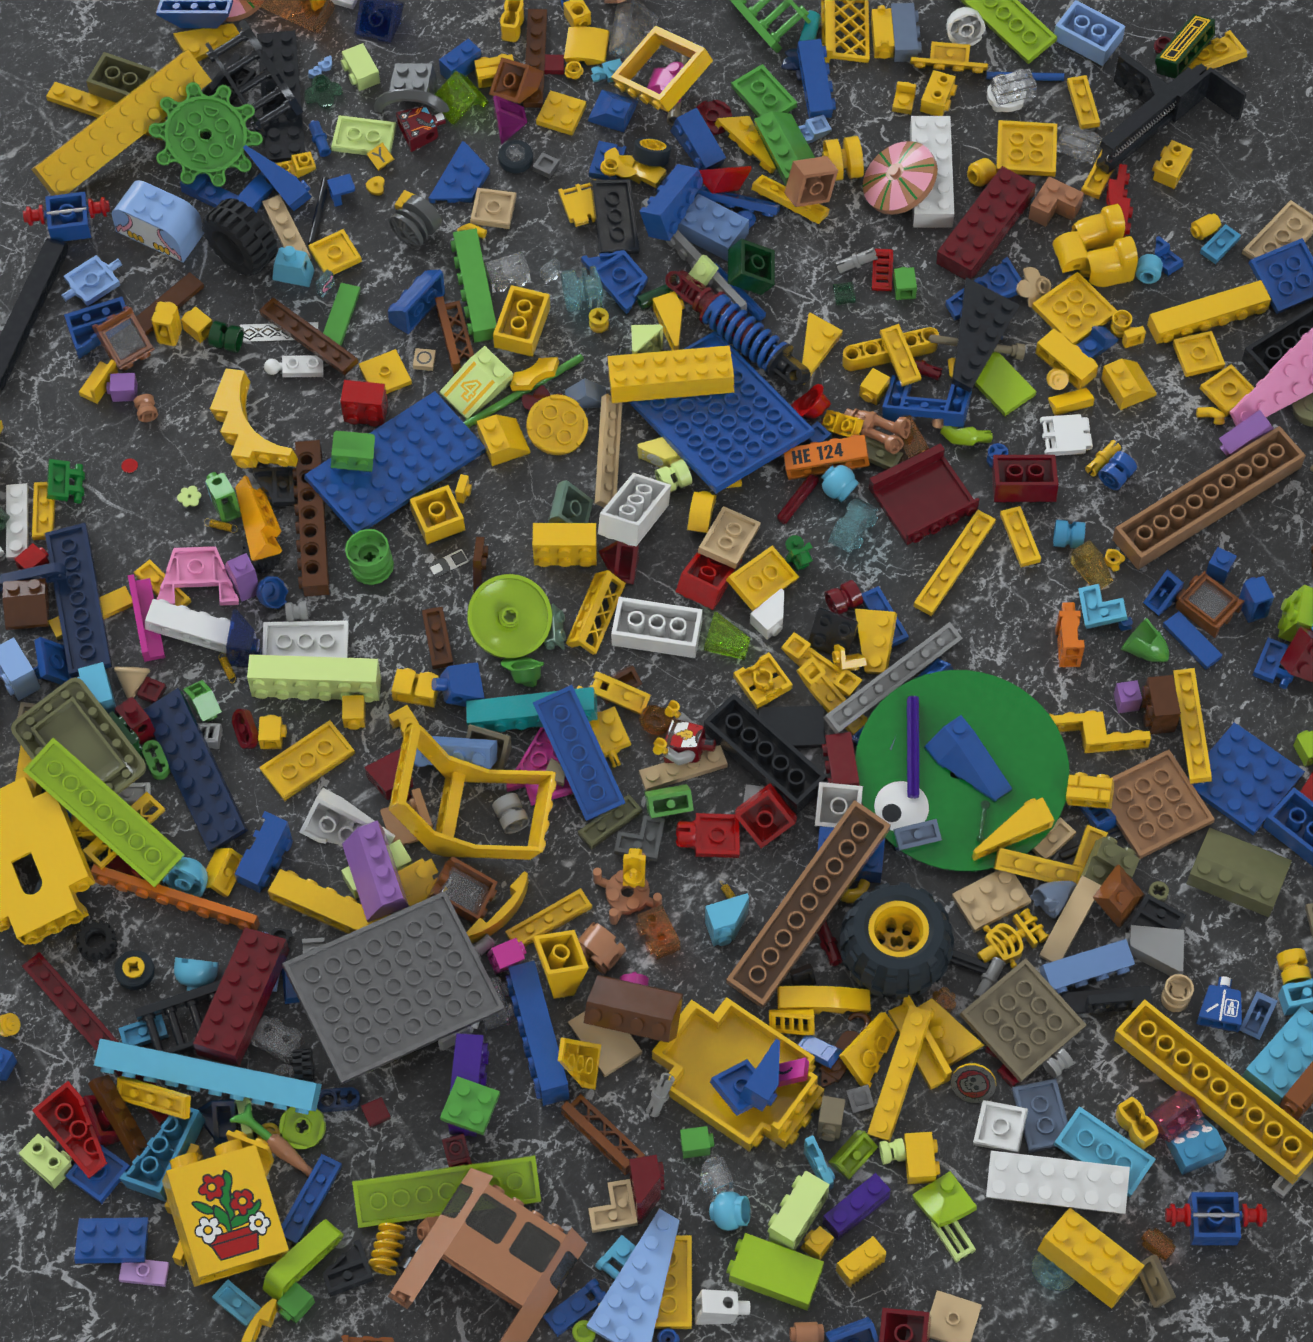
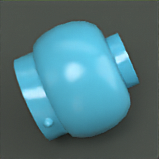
M832 465L821 477L824 480L822 489L826 495L832 499H838L841 503L859 484L855 479L853 471L844 465H838L836 468Z
M726 1191L718 1194L714 1202H711L709 1208L710 1218L714 1220L720 1229L732 1231L741 1226H747L749 1223L751 1210L747 1196H740L736 1192Z

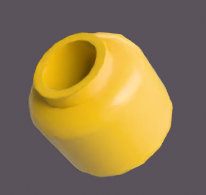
M988 158L979 159L969 165L967 172L968 180L975 186H984L996 175V166Z

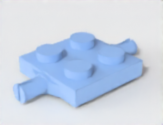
M97 255L64 275V280L71 289L61 294L62 298L66 302L70 298L77 296L86 306L91 305L120 286V282L113 274V271L122 266L121 261L117 258L108 265L101 261Z

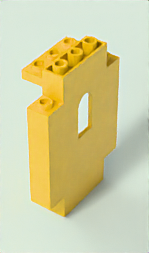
M24 776L0 788V932L6 931L12 925L16 938L24 945L36 944L45 937L57 934L63 928L71 924H77L83 918L89 916L86 907L78 900L76 893L89 889L91 885L95 884V880L66 808L47 791L37 796L32 783ZM29 854H32L42 879L41 889L32 895L24 893L13 866V862Z
M727 997L714 1014L691 999L680 1014L677 1038L669 1043L659 1041L652 1050V1059L670 1071L669 1074L671 1075L668 1080H670L671 1076L675 1078L669 1091V1097L749 1152L753 1146L757 1148L760 1145L764 1136L783 1149H786L789 1144L793 1145L799 1137L797 1132L802 1126L806 1127L812 1119L811 1113L814 1109L819 1110L821 1107L825 1089L817 1084L818 1076L813 1073L816 1068L814 1065L815 1056ZM776 1038L780 1040L779 1064L806 1057L809 1061L807 1081L777 1087L775 1092L778 1096L772 1106H766L763 1112L753 1107L736 1116L710 1083L713 1076L746 1059L756 1069Z

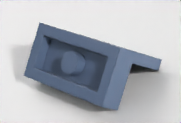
M937 819L893 829L897 848L895 847L896 852L942 840Z

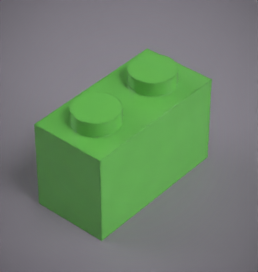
M687 784L644 792L647 812L651 818L694 811L691 789Z

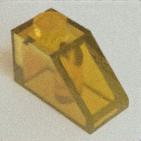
M1090 540L1073 550L1070 562L1090 586L1099 584L1100 589L1113 582L1103 555Z

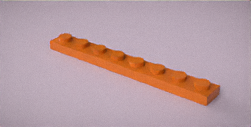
M93 864L91 869L95 882L103 886L109 884L115 886L119 891L127 892L128 890L144 899L150 897L162 905H168L169 903L175 905L181 911L188 912V910H191L203 918L212 917L225 925H229V923L237 925L241 930H244L246 927L257 931L260 925L258 916L160 884L155 888L147 880L106 867L101 870L96 864Z

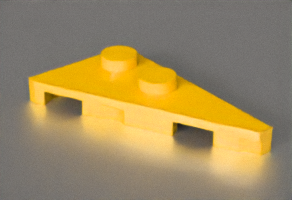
M750 116L717 118L715 125L718 128L722 126L730 133L728 137L736 142L749 156L753 154L761 161L759 165L764 170H767L769 173L775 171L776 167Z
M809 313L802 364L810 370L812 376L840 339L843 330Z

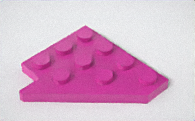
M540 727L516 770L546 771L551 758L559 762L544 727ZM566 776L564 787L556 784L551 800L573 794ZM507 783L506 790L510 792L525 787L530 804L533 806L536 802L539 784Z

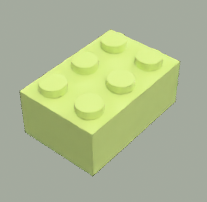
M805 1171L802 1177L798 1175L793 1182L791 1194H786L780 1204L779 1214L774 1213L768 1223L770 1226L767 1231L769 1233V1242L795 1251L827 1201L830 1184L808 1171Z

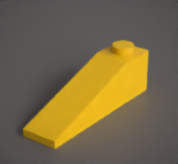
M1043 797L1038 800L1033 798L1026 801L1024 806L974 849L972 854L973 861L998 851V847L1005 848L1052 828L1054 818Z

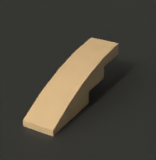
M1082 875L1039 957L1049 962L1065 957L1094 902L1093 896L1101 887L1100 884Z

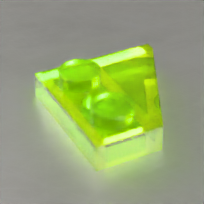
M714 612L704 650L745 660L750 637L718 612Z

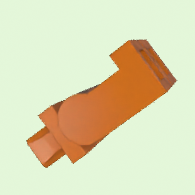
M1064 602L1061 606L1062 611H1059L1055 634L1059 635L1057 639L1059 667H1080L1085 648L1084 640H1078L1081 612L1075 611L1074 602Z

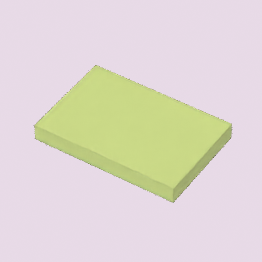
M339 115L331 149L336 152L367 155L368 152L383 142L391 153L397 127L396 122Z

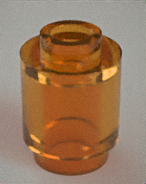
M1156 1227L1153 1230L1149 1228L1141 1237V1240L1144 1241L1142 1246L1153 1255H1157L1159 1260L1162 1258L1164 1261H1167L1177 1248L1173 1244L1174 1241Z

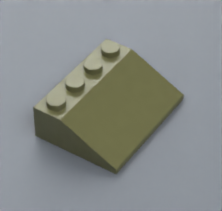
M1209 827L1186 884L1270 917L1292 860Z

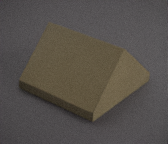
M469 724L466 738L497 740V762L490 770H504L512 750L511 736Z

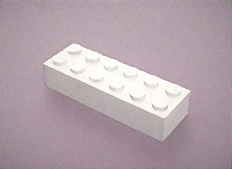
M911 116L910 141L918 142L927 147L935 157L938 168L937 178L931 192L920 204L912 208L913 228H953L954 193L950 116Z
M991 1151L986 1198L1125 1214L1130 1167Z

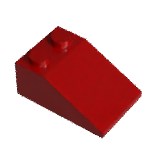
M696 553L681 573L675 592L713 610L729 585L726 579L738 570L743 559H741L737 568L734 569L700 553Z

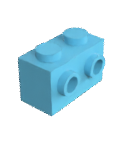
M1313 978L1298 983H1287L1282 986L1278 997L1284 1016L1295 1014L1301 1006L1308 1011L1313 1010Z

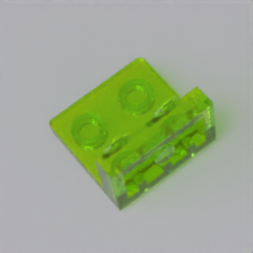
M455 71L434 94L448 105L450 110L442 113L453 125L460 120L472 105L476 106L478 104L485 107L489 103L471 80L458 71Z

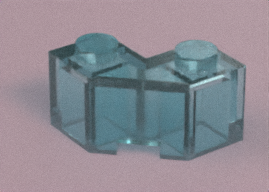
M859 498L853 499L846 507L845 516L839 518L828 542L849 553L859 549L864 540L862 538L863 532L873 527L878 519L876 513L879 508Z

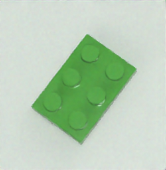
M763 64L731 82V88L758 117L771 111L788 113L797 107V101Z

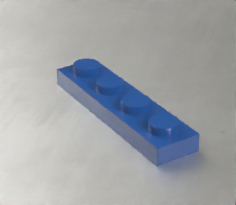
M321 1154L281 1225L287 1241L296 1245L302 1240L339 1174L342 1163Z

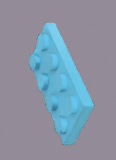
M1080 1106L1053 1144L1076 1161L1130 1167L1128 1197H1131L1156 1160Z

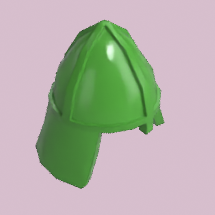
M1148 618L1140 623L1121 648V650L1146 661L1166 662L1169 660V649L1166 640L1161 635V632L1155 629Z

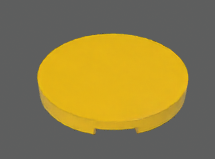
M554 394L539 400L532 406L527 417L526 429L531 442L539 450L551 455H565L575 451L583 443L588 431V419L577 401L565 395Z

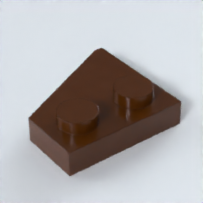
M476 537L473 555V593L483 584L484 570L487 569L489 546L485 545V537Z

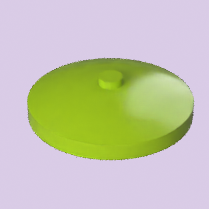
M504 574L485 581L475 591L467 610V624L474 641L485 652L503 659L522 658L533 653L545 641L552 624V609L545 592L535 582L520 575Z

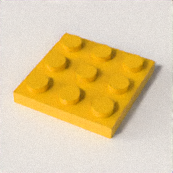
M999 120L996 171L998 172L1004 166L1019 175L1055 177L1057 124Z
M1076 272L1032 303V309L1052 329L1054 328L1059 333H1063L1073 345L1078 344L1091 335L1093 326H1103L1112 320L1113 314L1117 311L1079 272Z

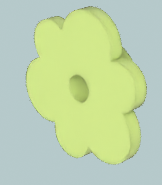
M195 486L182 488L181 493L177 496V500L183 503L184 507L189 505L197 506L201 493L198 492Z

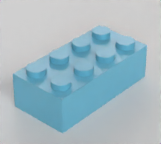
M1301 1006L1251 1062L1242 1076L1278 1106L1281 1104L1285 1094L1313 1061V1014Z

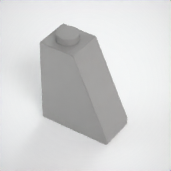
M1131 925L1129 933L1125 932L1124 939H1127L1134 958L1169 976L1183 973L1185 930Z

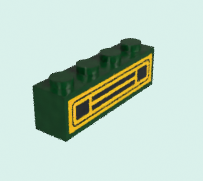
M1194 14L1186 21L1181 30L1175 34V37L1156 56L1157 74L1175 79L1186 70L1215 36V19Z

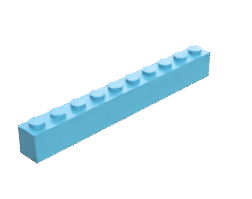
M106 1039L99 1040L94 1066L101 1067L100 1071L114 1074V1070L122 1071V1076L135 1078L137 1074L144 1076L143 1080L157 1083V1079L165 1080V1085L178 1087L179 1083L187 1085V1090L200 1092V1088L209 1089L208 1094L222 1096V1092L230 1094V1099L243 1101L244 1097L252 1098L251 1103L265 1106V1102L274 1103L273 1108L287 1110V1106L295 1107V1112L307 1115L309 1111L317 1110L322 1086L319 1083Z

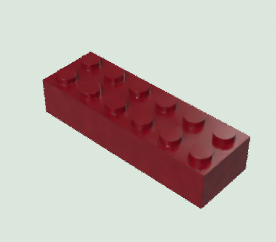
M1002 166L939 248L936 264L964 280L966 277L972 280L1030 204L1031 199L1035 196L1036 184Z
M244 928L193 1042L197 1055L240 1067L283 968L282 964L286 961L290 952L286 939L250 928Z

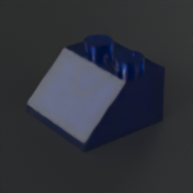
M360 0L354 34L391 43L401 22L404 2L396 0Z
M233 609L226 644L231 666L248 668L249 655H262V649L259 648L260 639H257L255 630L240 612Z

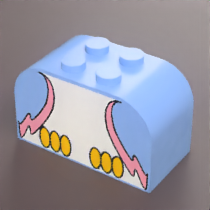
M134 181L112 211L116 232L183 263L204 235L200 214L190 203L144 181Z

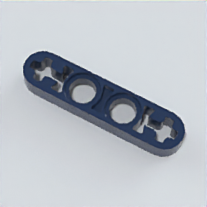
M55 562L0 574V593H3V582L45 578L47 583L63 580L66 578V565Z

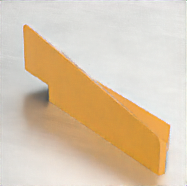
M244 475L235 489L251 560L256 561L282 552L275 538L282 531L264 491L261 488L254 489L249 477Z

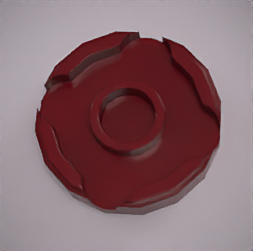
M706 100L697 105L696 108L713 135L726 131L722 126L718 128L715 125L717 118L732 117L731 109L725 102L719 100L708 102Z

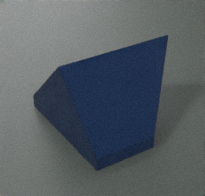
M234 1099L211 1100L197 1109L205 1118L204 1127L215 1143L228 1142L227 1131L234 1132L238 1130V1123L230 1122L232 1117L238 1115Z

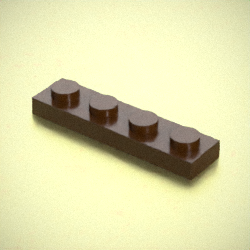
M109 1074L94 1078L88 1085L128 1156L133 1161L148 1146L147 1141Z

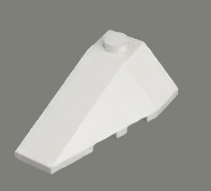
M322 788L299 833L319 843L326 844L329 842L343 847L342 843L357 828L372 823L374 820L344 798ZM382 827L388 844H392L395 835Z

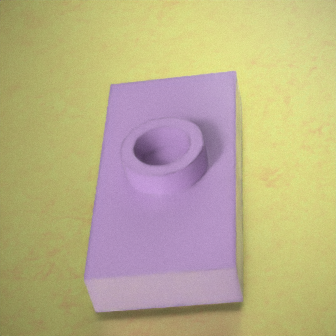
M145 1260V1263H122L119 1281L166 1287L170 1264L169 1262Z

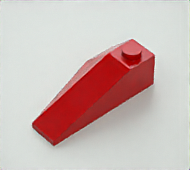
M67 1081L32 1111L90 1179L107 1165V1161L84 1100L71 1083Z

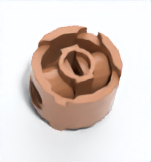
M592 922L578 940L586 961L592 960L596 964L595 968L605 975L625 954L626 948L621 942L617 945L616 937L606 928Z

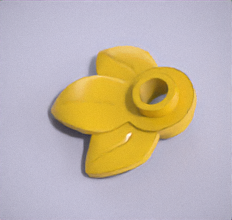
M616 148L605 152L604 161L600 166L603 174L607 176L617 175L621 178H631L637 174V171L632 168L634 158L631 155H619Z

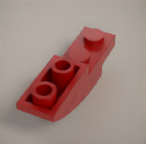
M1119 164L1117 179H1109L1106 204L1107 206L1119 204L1125 220L1124 238L1125 234L1129 235L1131 223L1127 222L1128 218H1132L1133 207L1130 206L1131 198H1127L1128 189H1124V185L1129 183L1130 173H1126L1127 165Z

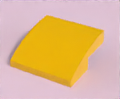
M583 26L569 27L564 54L566 63L585 61L587 66L605 63L609 30Z

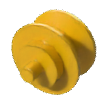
M1054 368L1048 372L1046 381L1053 389L1061 390L1067 386L1069 378L1065 371Z
M13 1013L0 1015V1035L8 1037L18 1033L20 1030L19 1018Z

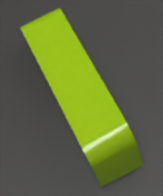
M327 1219L323 1220L269 1269L265 1276L263 1291L271 1298L279 1301L295 1282H298L340 1243L344 1234Z

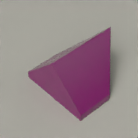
M495 95L493 97L494 115L502 145L527 124L524 107Z

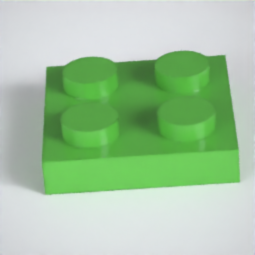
M457 1076L440 1120L484 1135L499 1099L500 1091Z

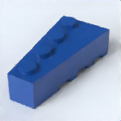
M677 164L666 177V184L658 187L657 195L649 198L647 201L649 205L641 208L639 212L649 237L670 241L673 235L676 234L681 220L685 218L686 211L690 204L693 203L698 189L702 187L703 178L699 168Z

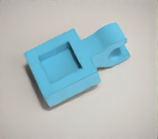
M620 58L602 63L601 67L591 68L593 82L607 79L608 83L613 82L611 76L622 65Z

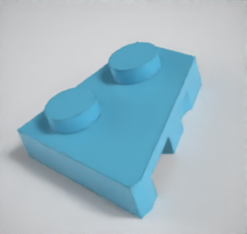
M812 1135L805 1139L803 1153L816 1177L830 1184V1190L833 1188L835 1175L832 1169L827 1167L824 1155L815 1137Z

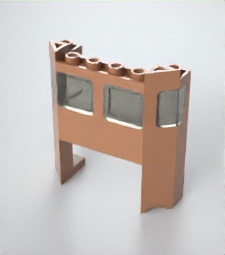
M470 1168L388 1297L408 1309L439 1260L442 1259L519 1309L499 1342H527L584 1251L587 1243L573 1228L567 1234L563 1233V1228L555 1223L549 1224L543 1220L544 1216L535 1210L529 1211L519 1199L515 1197L511 1199L504 1194L505 1191L497 1185L491 1186L489 1182L493 1178L492 1175Z

